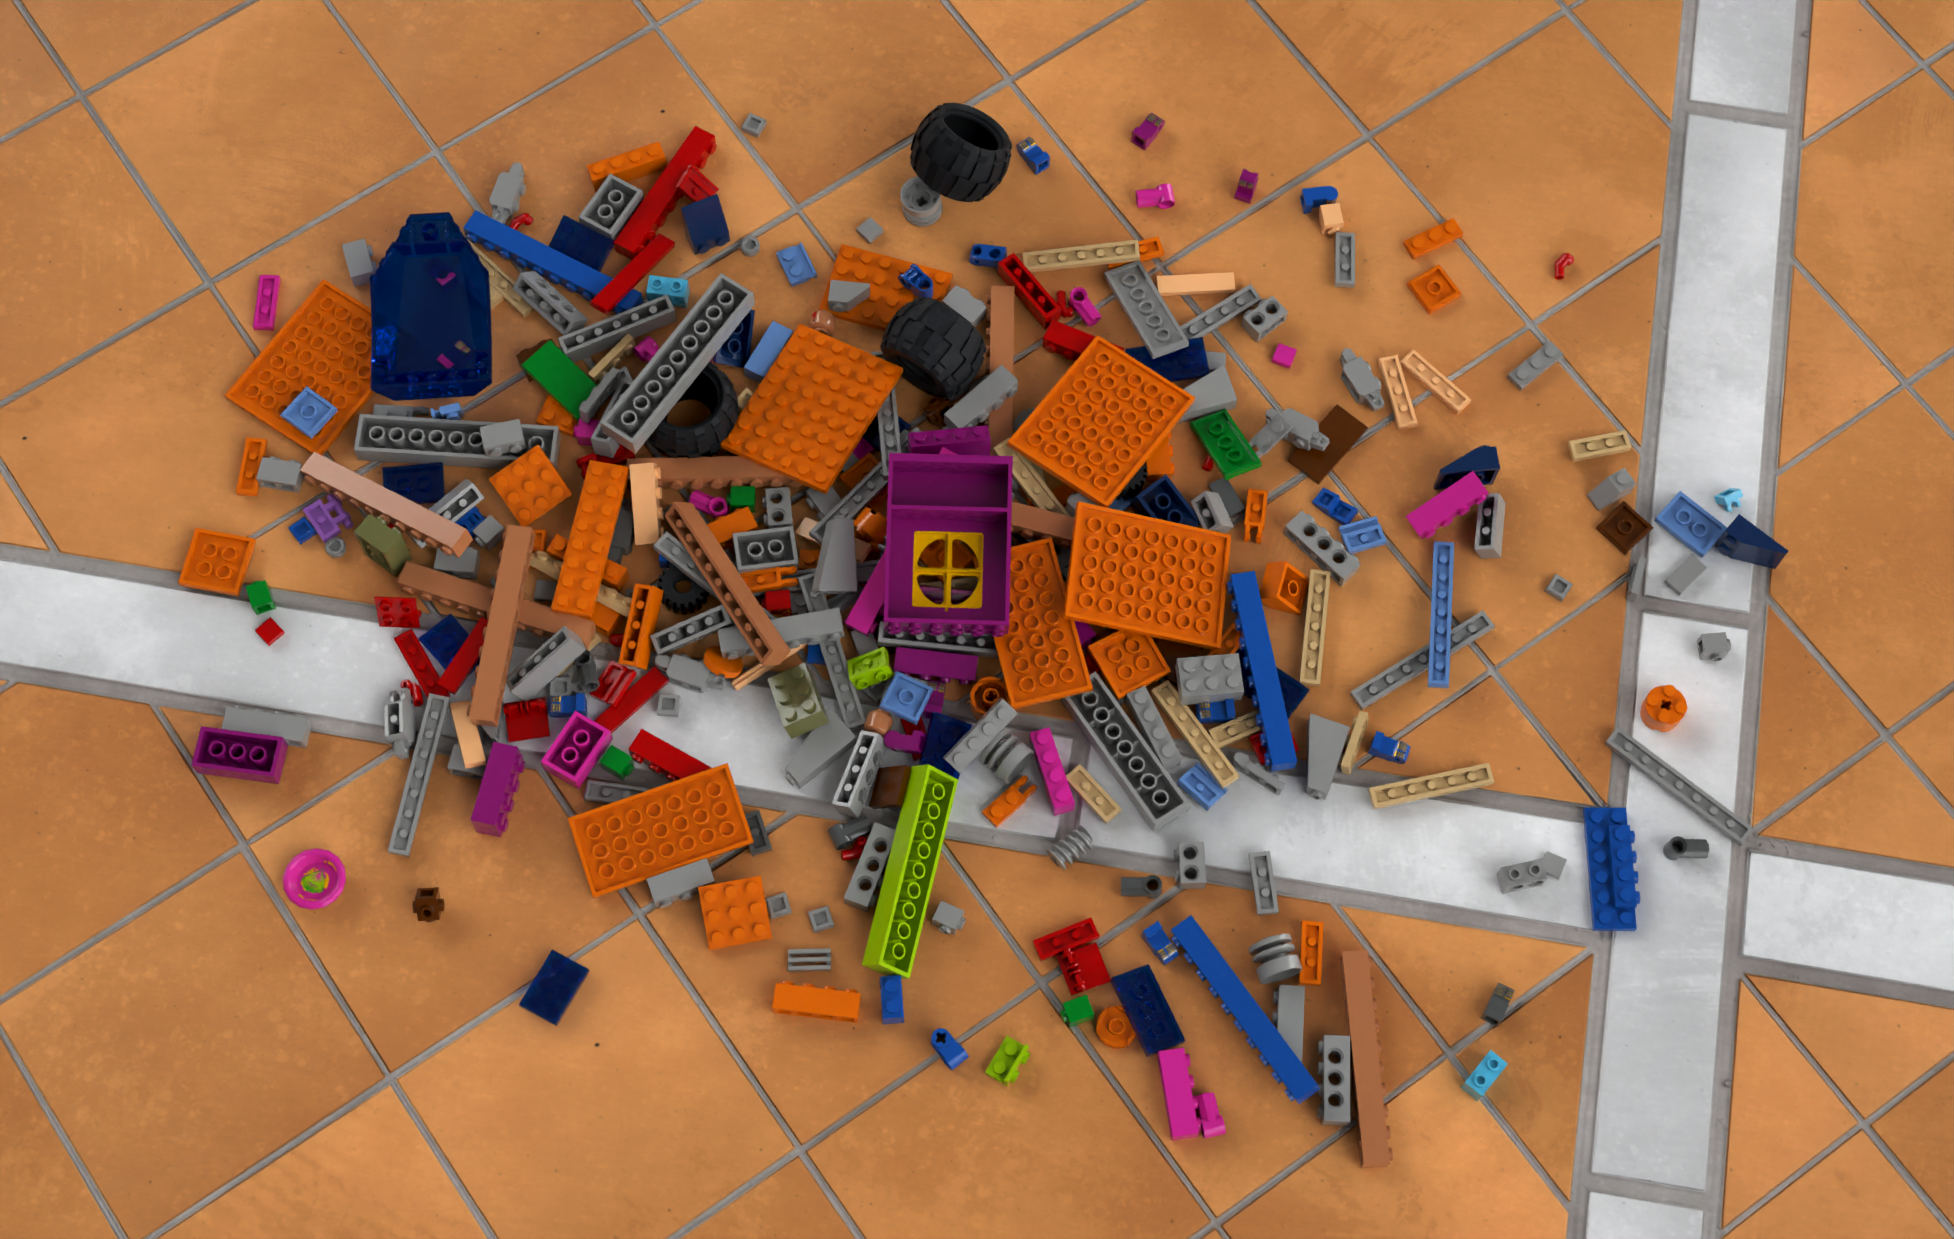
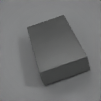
M1223 477L1208 485L1211 492L1219 493L1230 518L1245 512V507L1229 480H1225Z

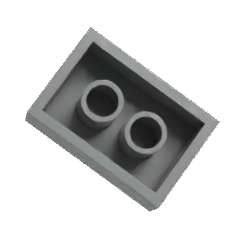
M609 174L579 215L581 229L614 246V241L644 200L643 191Z
M793 526L733 533L736 568L739 574L774 567L794 566L797 567V570L799 569Z
M1239 653L1177 658L1175 671L1180 705L1203 702L1213 703L1233 698L1234 701L1242 699L1244 688Z

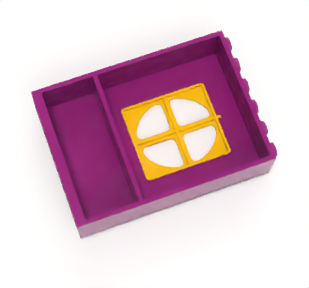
M889 453L884 631H888L889 634H900L901 631H907L912 635H920L921 632H930V635H942V632L950 633L952 636H961L963 633H971V636L992 634L993 637H1003L1004 634H1008L1013 456ZM935 540H944V566L942 568L919 567L917 562L923 550ZM954 540H961L973 550L979 563L978 568L952 567V542ZM919 575H938L944 578V598L942 604H935L925 597L917 582ZM953 576L977 577L978 584L972 595L960 604H952L951 578Z

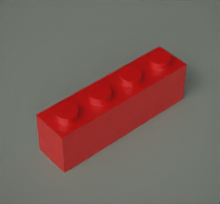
M1014 253L998 263V275L1008 286H1014V294L1044 329L1049 327L1052 319L1055 321L1060 319L1061 307Z
M1052 319L1043 337L1042 347L1050 353H1058L1068 360L1076 361L1095 339V336ZM1113 344L1120 350L1124 351L1123 347Z
M643 729L640 730L628 749L633 761L638 764L645 763L656 774L661 772L666 775L670 782L712 768Z

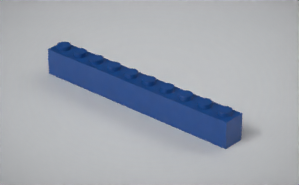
M476 210L463 227L466 239L472 243H478L487 251H494L502 258L514 261L521 268L526 267L536 271L540 276L548 278L553 284H560L569 292H576L582 295L587 301H591L613 279ZM632 289L612 311L619 314L642 305V293Z
M1255 571L1231 574L1229 582L1226 583L1227 592L1232 595L1233 599L1231 601L1232 613H1236V631H1240L1239 647L1240 650H1244L1245 654L1243 665L1249 672L1247 683L1249 689L1252 688L1253 690L1251 701L1253 708H1257L1258 714L1255 718L1257 727H1261L1262 734H1260L1261 746H1265L1266 753H1264L1266 766L1269 765L1270 772L1292 769L1297 764V758Z
M1192 915L1172 928L1173 937L1171 939L1176 947L1184 949L1186 953L1183 956L1190 965L1194 963L1198 968L1195 972L1202 981L1207 980L1210 984L1208 990L1213 997L1221 999L1223 1003L1220 1006L1227 1015L1232 1014L1235 1018L1233 1023L1240 1033L1244 1030L1247 1034V1043L1252 1049L1257 1048L1261 1053L1258 1057L1265 1067L1269 1065L1274 1072L1271 1075L1278 1084L1282 1082L1287 1088L1284 1092L1290 1101L1295 1100L1299 1105L1320 1090L1316 1081Z

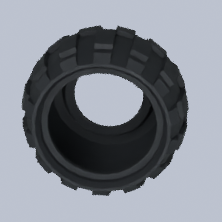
M943 103V105H938L921 121L916 130L910 149L912 151L910 163L917 176L937 193L961 202L981 201L1001 183L1005 176L1011 158L1012 143L1003 127L984 112L961 103Z
M929 297L914 298L913 301L906 303L900 308L888 323L880 345L885 360L903 368L901 376L925 393L940 398H952L955 394L964 390L979 372L984 360L983 355L986 352L983 337L966 318L946 304Z
M711 362L705 366L677 403L689 399L697 400L704 403L712 414L703 422L688 427L668 423L667 414L648 438V442L659 453H666L669 458L688 457L690 459L706 455L711 457L720 450L721 442L733 430L739 416L737 393L727 375Z

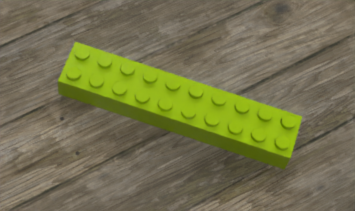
M929 764L912 766L862 962L863 966L885 976L901 975V979L910 978L958 783V779Z

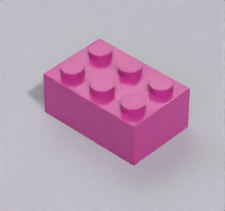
M575 711L541 760L544 770L579 790L612 741L611 732Z

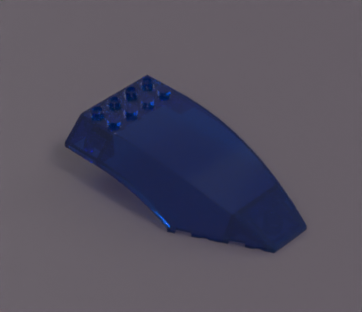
M449 212L410 214L406 224L400 229L399 236L395 242L391 243L385 257L380 260L378 269L369 278L372 323L371 391L394 401L475 396L492 383V322L489 272ZM451 272L456 274L443 286L436 280L437 278H446ZM462 340L471 350L466 353L454 345ZM443 354L454 365L451 368H446L436 359Z

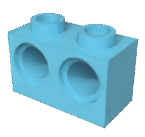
M649 275L646 290L648 302L668 295L674 307L687 308L690 293L688 280Z
M1490 1050L1460 1088L1478 1102L1508 1063Z

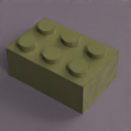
M369 514L355 529L354 533L365 555L397 577L403 570L406 561L410 562L412 560L409 554L410 550L405 545L406 541L401 537L403 534L395 527L392 529L388 527L381 517L377 516L375 518Z
M805 662L768 678L783 727L791 739L829 723L813 674Z

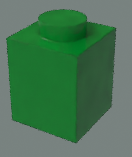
M731 486V493H727V505H730L731 512L737 508L748 506L751 513H756L755 486Z
M266 580L254 581L251 585L246 586L252 609L256 615L276 609L271 589Z
M613 745L610 746L600 760L603 769L622 781L634 769L632 757Z
M1087 995L1062 1004L1060 1015L1063 1022L1068 1023L1069 1028L1094 1018V1012Z

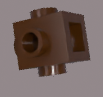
M932 398L928 405L923 408L927 414L926 419L932 425L945 427L944 414L953 407V404L947 398Z
M439 887L417 889L415 901H413V913H417L418 921L433 922L440 920L441 912L445 910L444 899H440Z

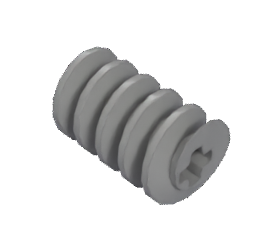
M1081 825L1078 826V831L1073 830L1071 832L1072 836L1066 835L1065 841L1059 840V846L1053 845L1052 851L1047 850L1051 860L1064 870L1067 869L1065 862L1073 864L1071 857L1079 860L1078 852H1081L1083 855L1086 854L1084 847L1090 850L1093 849L1091 845L1092 838Z

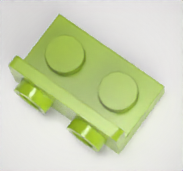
M885 647L847 661L849 679L857 690L894 677V672L889 666L888 651Z
M1006 1036L985 1074L1006 1087L1010 1082L1014 1083L1020 1073L1017 1071L1020 1064L1025 1065L1031 1053L1028 1052L1029 1045H1022Z

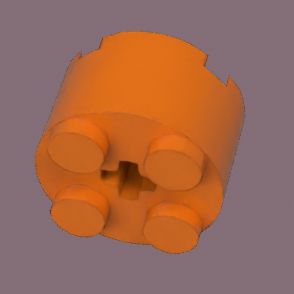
M866 507L854 520V538L871 544L872 549L869 554L872 551L879 553L881 550L878 549V545H883L885 542L884 536L887 532V519L878 512L875 515L870 512L872 509Z
M984 677L971 689L970 708L977 720L1000 698L1004 699L1011 706L1006 684L998 677Z
M1673 685L1655 687L1642 702L1640 710L1641 719L1652 730L1655 729L1660 732L1671 731L1679 724L1687 711L1686 700L1682 693Z

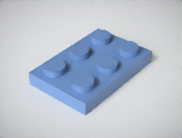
M1681 491L1654 520L1701 558L1727 529L1725 525Z

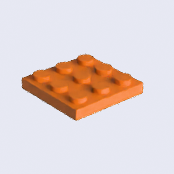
M539 444L489 478L520 525L525 527L573 495Z
M195 528L178 581L179 585L239 597L256 543L255 539Z
M1119 630L1087 647L1117 701L1126 697L1127 693L1147 686L1171 673L1169 666L1151 636Z
M761 875L698 887L709 950L772 938Z

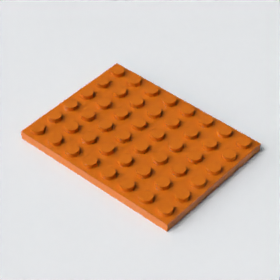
M323 279L224 396L227 400L311 454L316 452L323 456L415 345L417 338ZM306 386L338 410L312 439L280 416Z
M799 324L737 418L733 430L721 442V448L826 494L903 373V368Z
M1097 335L1008 440L1007 446L1097 505L1108 508L1194 403L1196 397Z
M1078 501L1075 508L1063 618L1219 650L1222 639L1231 535Z

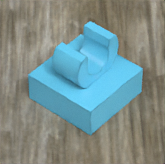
M1729 488L1714 496L1716 503L1722 504L1727 512L1732 511V502L1735 507H1741V502L1738 500L1743 497L1741 489Z

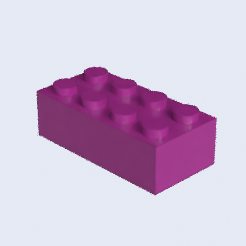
M201 726L191 766L199 774L279 784L288 744L283 737Z
M493 742L471 816V822L477 833L501 837L503 831L506 832L508 812H512L514 806L512 798L514 792H518L520 785L518 780L519 774L523 773L525 768V761H523L522 754L517 746Z

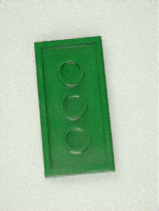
M549 340L521 365V368L578 422L579 418H581L579 412L581 403L589 398L591 391L597 385Z
M1226 409L1190 422L1191 429L1225 480L1261 467L1260 459Z

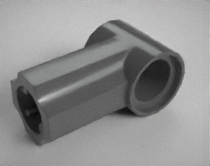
M585 650L574 662L583 691L593 692L600 686L592 654L590 651Z
M864 815L846 824L838 823L830 827L828 833L836 850H841L850 846L858 837L870 834L872 828L868 818Z
M1676 836L1665 844L1663 853L1670 860H1677L1678 858L1706 859L1709 853V843L1705 839H1684ZM1672 845L1677 846L1678 849H1679V852L1675 851V850L1673 849Z
M1149 875L1148 877H1121V897H1148L1155 899L1162 893V881L1156 875ZM1154 883L1158 885V889L1151 891L1147 886Z

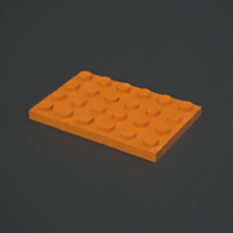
M842 244L819 310H827L838 319L885 331L896 312L906 303L917 298L898 279L900 274H904L910 269L911 264L917 265L922 272L931 278L934 292L932 299L940 302L947 295L953 273ZM831 280L870 284V297L850 311L835 312L829 310L828 297Z

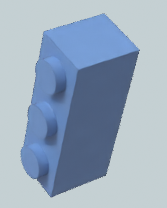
M772 321L744 366L745 376L761 383L793 335V330Z

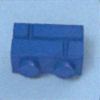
M901 975L880 977L883 1024L904 1023Z

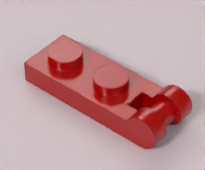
M620 444L613 458L593 452L577 459L576 463L578 468H581V475L585 480L590 460L622 465L627 463V459L635 458L632 451Z

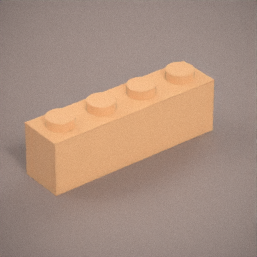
M656 463L629 464L635 545H654L665 533L664 527H661L664 511L663 507H660L659 499H662V488L658 487V479H661L660 467H657Z

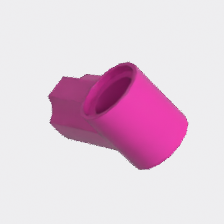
M1161 184L1155 189L1136 190L1137 207L1158 206L1161 209L1173 207L1175 200L1172 185Z
M1076 287L1071 291L1068 301L1069 307H1072L1087 327H1092L1102 318L1101 314L1089 300L1087 291L1084 288ZM1074 298H1081L1082 301H1076Z
M649 336L633 348L636 356L641 361L648 363L659 350L657 343Z
M697 489L691 494L689 503H693L697 510L712 516L714 520L720 516L729 515L727 503L723 498H715ZM718 507H722V508H723V509H722L721 511H719V512H716V511H715Z
M1214 1092L1196 1096L1203 1138L1226 1134L1222 1115L1219 1114Z

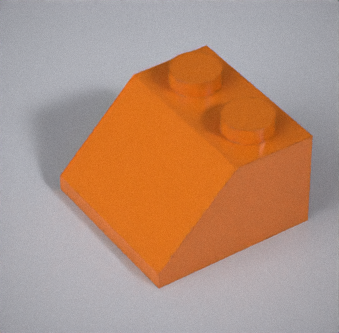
M1287 561L1267 563L1260 588L1262 603L1272 609L1301 615L1308 590L1309 578Z

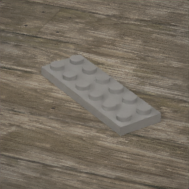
M1140 260L1104 272L1105 280L1152 359L1189 346L1188 339Z

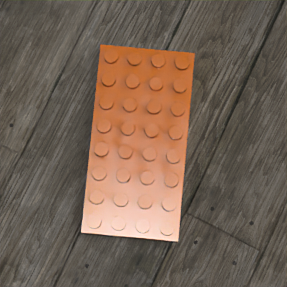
M1052 537L1011 547L1008 634H1004L1003 637H993L1011 707L1014 710L1093 691L1075 621L1063 618L1066 588ZM972 556L973 563L976 569L978 568L979 563L977 557Z
M728 763L568 818L593 898L646 881L647 878L706 858L709 859L754 843Z

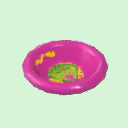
M319 848L304 850L294 856L286 866L283 875V887L289 900L298 907L311 910L324 908L333 903L342 893L346 882L345 867L340 858L329 850Z

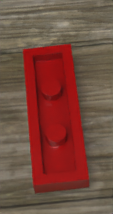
M1092 917L1035 939L1033 940V945L1042 962L1062 954L1064 950H1072L1099 939L1100 936Z

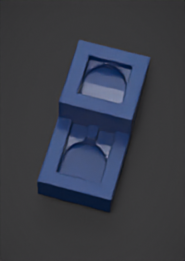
M1324 487L1312 501L1315 507L1341 525L1349 524L1358 513L1357 508L1342 501L1339 495Z

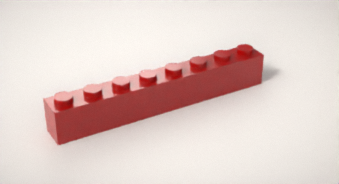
M697 126L693 128L614 241L617 253L633 260L655 238L656 231L665 224L668 214L674 211L677 201L684 196L675 186L689 165H693L698 170L704 168L707 158L716 150L715 135Z

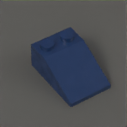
M717 194L681 208L685 235L694 255L706 253L709 249L723 246L730 241L729 230Z
M755 310L748 312L713 356L714 363L744 368L750 358Z
M1483 445L1475 448L1440 469L1434 483V490L1447 489L1472 471H1474L1483 485H1492L1500 470L1496 446Z
M1166 474L1129 502L1139 515L1193 527L1200 524L1197 514Z
M1740 514L1728 526L1715 545L1721 554L1731 559L1776 569L1788 553L1787 549Z

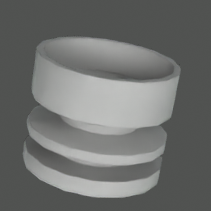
M918 176L909 179L900 191L903 214L906 220L918 227L934 224L942 214L941 194L928 187Z
M1008 729L1002 730L985 747L979 758V762L982 765L987 764L988 770H993L999 766L995 776L1004 784L1012 782L1024 770L1034 755V751L1025 743H1020L1015 747L1018 737L1016 735L1011 736L1012 732Z
M1290 934L1269 936L1249 947L1250 955L1254 956L1252 962L1263 963L1256 968L1260 984L1282 981L1302 971L1303 968L1298 955H1287L1295 949L1294 944H1289L1292 941Z

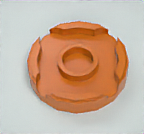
M711 646L707 648L704 654V664L714 674L719 675L721 673L725 675V678H736L740 675L743 663L739 657L731 660L723 658L720 646Z
M1120 1005L1104 1009L1098 1016L1095 1025L1099 1040L1105 1046L1113 1049L1129 1046L1136 1039L1138 1032V1022L1134 1013Z

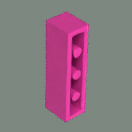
M1472 471L1408 514L1406 518L1421 539H1428L1441 526L1446 527L1451 524L1454 517L1466 514L1470 510L1469 507L1475 503L1478 505L1485 501L1489 493L1474 471Z
M1050 727L1031 732L1029 734V743L1034 751V758L1054 816L1073 811L1075 802Z
M1184 1048L1158 1051L1157 1059L1171 1141L1198 1137L1199 1131L1202 1130L1200 1117L1196 1118L1195 1109H1198L1197 1097L1192 1096L1191 1088H1194L1193 1075L1188 1073V1067L1191 1066L1189 1053L1185 1054Z

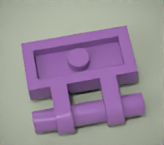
M329 494L326 497L329 501L327 504L324 505L319 499L303 509L324 543L342 533L338 527L339 525L344 524L347 529L354 526L351 516L348 512L344 511L341 501L333 494ZM333 510L338 516L332 518L329 512Z

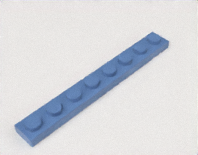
M1434 541L1428 687L1449 688L1454 542Z

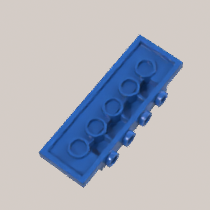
M1585 807L1583 809L1593 931H1635L1637 929L1635 908L1640 903V892L1635 890V884L1638 883V872L1634 871L1633 863H1636L1637 854L1636 851H1632L1631 845L1635 841V833L1630 831V825L1627 824L1626 808Z

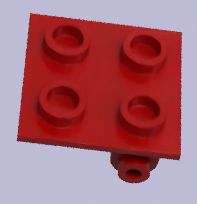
M374 597L379 627L420 628L419 618H421V610L417 609L416 598Z
M546 697L530 699L526 702L504 703L505 706L503 708L504 714H506L509 742L550 736Z
M1096 942L1072 951L1071 949L1064 950L1063 954L1056 956L1071 996L1111 982Z

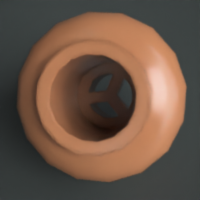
M827 310L815 311L811 316L809 328L832 336L836 323L835 316Z
M877 708L869 712L863 728L865 731L880 734L884 739L885 734L892 728L893 719L889 712Z

